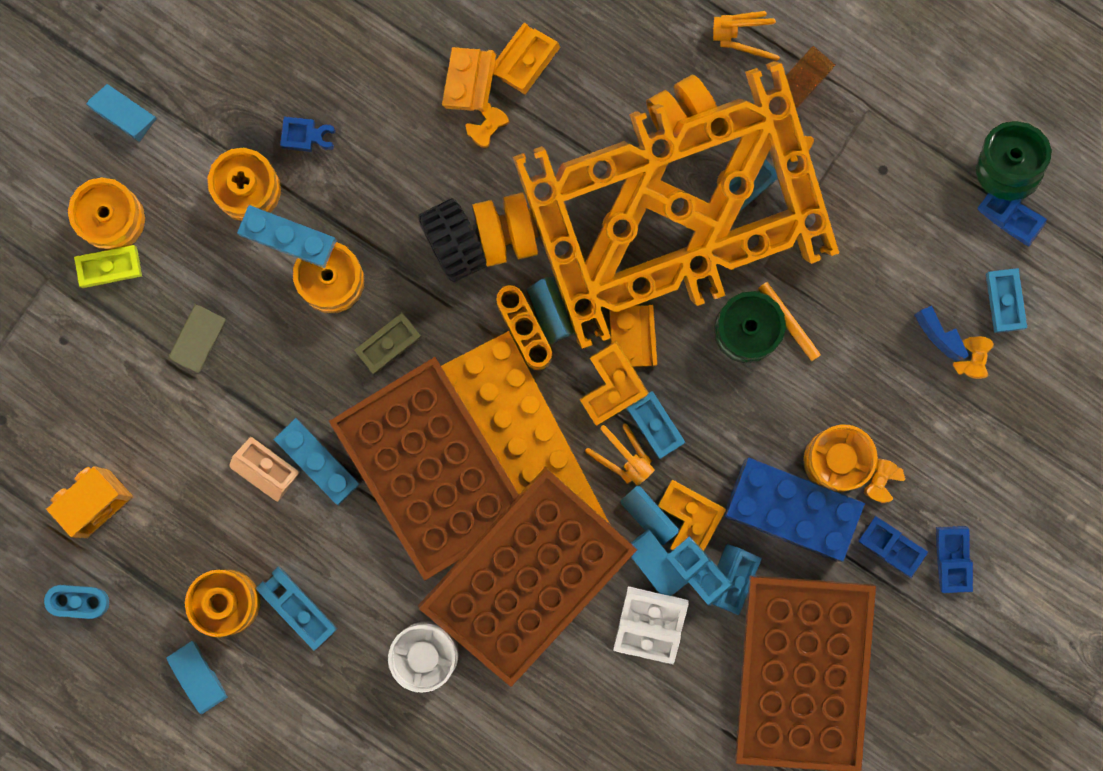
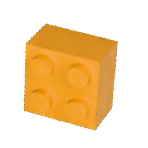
M95 466L92 468L86 467L74 478L75 484L68 490L66 488L61 489L51 498L52 504L46 510L70 537L88 538L131 500L133 495L110 470Z

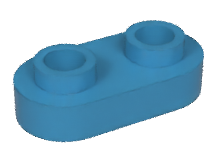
M57 585L47 591L44 605L46 610L54 616L93 619L99 618L107 612L109 597L104 590L97 587ZM61 595H65L68 599L65 606L59 604V597ZM92 597H96L99 602L95 609L91 608L89 604Z

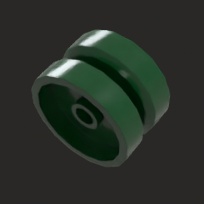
M1019 121L1002 123L993 128L985 138L982 151L977 160L976 175L981 186L986 192L998 199L1010 201L1024 199L1033 194L1041 184L1051 160L1052 149L1048 138L1040 129L1029 123Z
M756 291L742 292L730 298L718 313L714 325L715 341L721 352L731 360L741 363H754L768 357L782 342L786 330L785 315L779 304L770 296ZM751 323L755 328L750 332L745 328V324Z

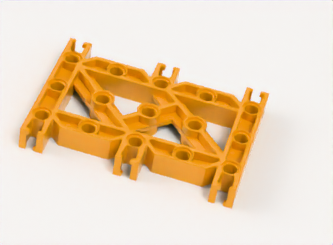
M773 61L766 64L767 70H770L774 83L772 90L765 91L760 79L762 73L758 68L745 72L755 104L743 99L734 100L678 121L673 132L665 107L660 104L648 107L649 113L653 112L656 115L659 127L657 132L647 134L642 120L647 118L645 112L640 113L637 111L629 114L639 147L622 141L562 163L556 177L546 149L542 146L534 149L535 158H540L542 174L529 178L524 163H526L525 154L522 153L513 157L577 342L582 349L593 345L591 339H587L583 333L582 322L594 318L599 328L594 331L595 336H599L602 341L611 338L601 307L614 312L627 309L678 290L683 279L690 300L696 306L704 304L705 301L701 292L698 291L697 280L707 276L712 286L709 289L713 299L726 296L716 264L732 270L791 248L796 239L802 258L812 264L821 260L820 254H814L811 242L812 237L819 235L824 246L819 247L821 253L825 252L830 256L839 254L782 63ZM779 97L780 108L776 112L771 113L769 103L772 98ZM716 118H721L723 121L722 130L717 134H713L710 127L711 123ZM741 137L726 169L718 176L717 187L709 203L661 180L668 163ZM663 139L665 150L660 155H654L652 152L654 142ZM770 151L788 210L730 231L744 201L753 193L754 181ZM792 156H797V167L789 171L787 168L788 160ZM599 161H606L608 167L606 173L602 176H595L593 173L594 165ZM735 177H740V188L735 192H731L729 189L730 181ZM625 179L610 212L603 219V227L586 262H584L564 201ZM539 183H548L549 193L542 198L536 197L534 194L535 187ZM683 198V209L678 213H673L671 210L673 201ZM646 208L694 230V234L687 247L615 273L629 243L637 235L638 225ZM814 213L815 223L811 227L806 228L805 219L808 215ZM618 220H626V230L621 234H614V224ZM753 235H758V245L749 249L747 244L749 238ZM559 242H569L567 253L564 255L555 254V246ZM696 256H702V265L698 269L692 270L690 268L691 260ZM637 278H646V284L643 289L633 290V282ZM584 298L589 300L586 310L581 312L575 311V304L578 300Z

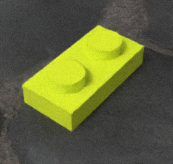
M135 245L74 257L79 287L81 288L142 277L138 250Z

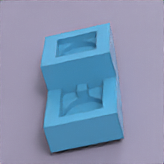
M649 529L631 542L637 549L631 558L659 594L672 596L688 583L666 558L668 553Z
M690 536L666 556L681 576L692 585L709 606L734 586Z
M189 642L166 658L182 688L201 715L228 698L215 672L209 668L195 642Z

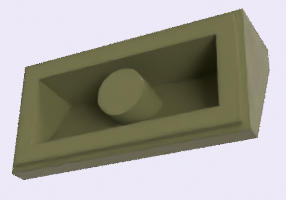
M195 304L168 359L200 374L227 319Z

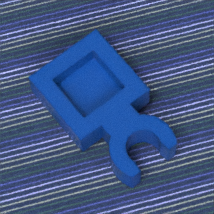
M284 117L280 147L288 150L312 152L313 144H318L322 149L331 150L334 148L333 143L323 141V136L326 133L335 134L336 130L331 125H322L316 129L315 121L312 119Z

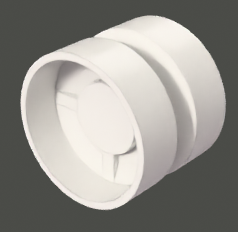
M421 621L410 625L397 635L389 649L388 664L392 676L402 687L413 692H430L442 686L449 679L457 666L459 649L456 640L435 622Z

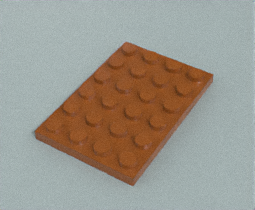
M433 357L329 420V423L424 581L459 561L519 496L436 357Z
M544 467L420 602L418 608L506 684L512 687L631 558L637 549L549 469Z
M749 575L735 756L736 764L828 771H862L876 586L874 584Z

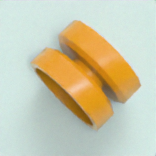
M248 148L230 149L219 155L211 165L207 177L208 190L214 202L232 219L242 221L249 205L269 213L277 206L281 195L280 179L268 159L258 151Z
M100 177L88 180L79 186L70 198L68 207L70 225L78 236L99 250L106 251L130 246L137 241L143 232L145 223L143 205L135 194L115 179Z
M336 242L325 268L297 258L293 266V282L297 292L313 309L323 313H339L351 308L359 300L364 289V273L356 256L345 245ZM333 273V278L331 280H323L327 279L326 274Z

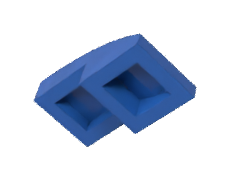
M988 193L978 207V210L985 217L1028 247L1047 222L1046 218L1022 205L1021 199L1013 201L998 199Z
M932 305L914 314L924 333L946 356L955 362L969 356L957 329L955 328L945 333Z
M876 516L859 540L860 544L909 578L913 577L928 554V551L903 536L900 531Z
M967 526L936 527L937 564L941 592H973V561L970 559L969 528Z

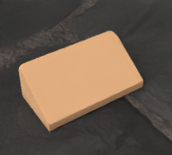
M250 437L232 456L229 465L232 470L277 502L283 497L300 473V471L253 437Z

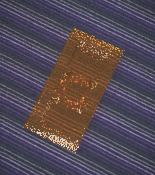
M814 46L808 50L786 75L796 110L835 67V64Z

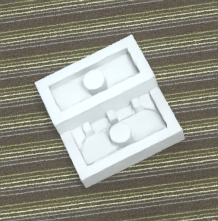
M628 586L613 651L674 665L688 609V600Z

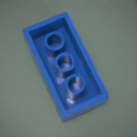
M748 457L742 464L723 517L836 562H843L865 503Z

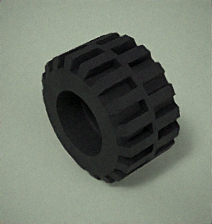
M450 198L419 214V224L440 266L450 281L455 283L487 267L483 248L463 209L456 200Z

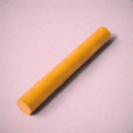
M766 282L761 285L758 290L760 293L770 296L779 304L785 315L786 328L812 362L821 355L769 283Z

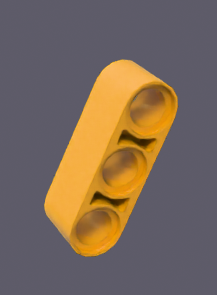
M508 285L503 287L497 294L498 310L526 364L533 370H543L551 362V347L522 291L516 286ZM513 294L519 299L518 305L514 308H506L502 304V299L506 295ZM521 321H528L532 324L533 330L528 335H520L516 331L517 324ZM534 348L544 349L547 353L546 359L540 363L532 361L529 356L531 350Z

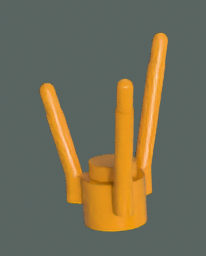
M766 11L714 17L713 41H720V47L733 48L775 61L780 59L776 54L731 41V38H737L738 27L775 24L776 20L774 18L756 19L765 17L767 15Z
M624 423L622 427L637 452L634 456L630 454L605 425H602L601 431L626 458L627 462L623 465L626 471L590 448H586V454L621 476L627 484L633 481L636 486H639L655 471L650 465L652 460L645 454L628 424Z

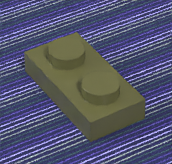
M401 313L354 351L373 375H375L422 337L406 316Z

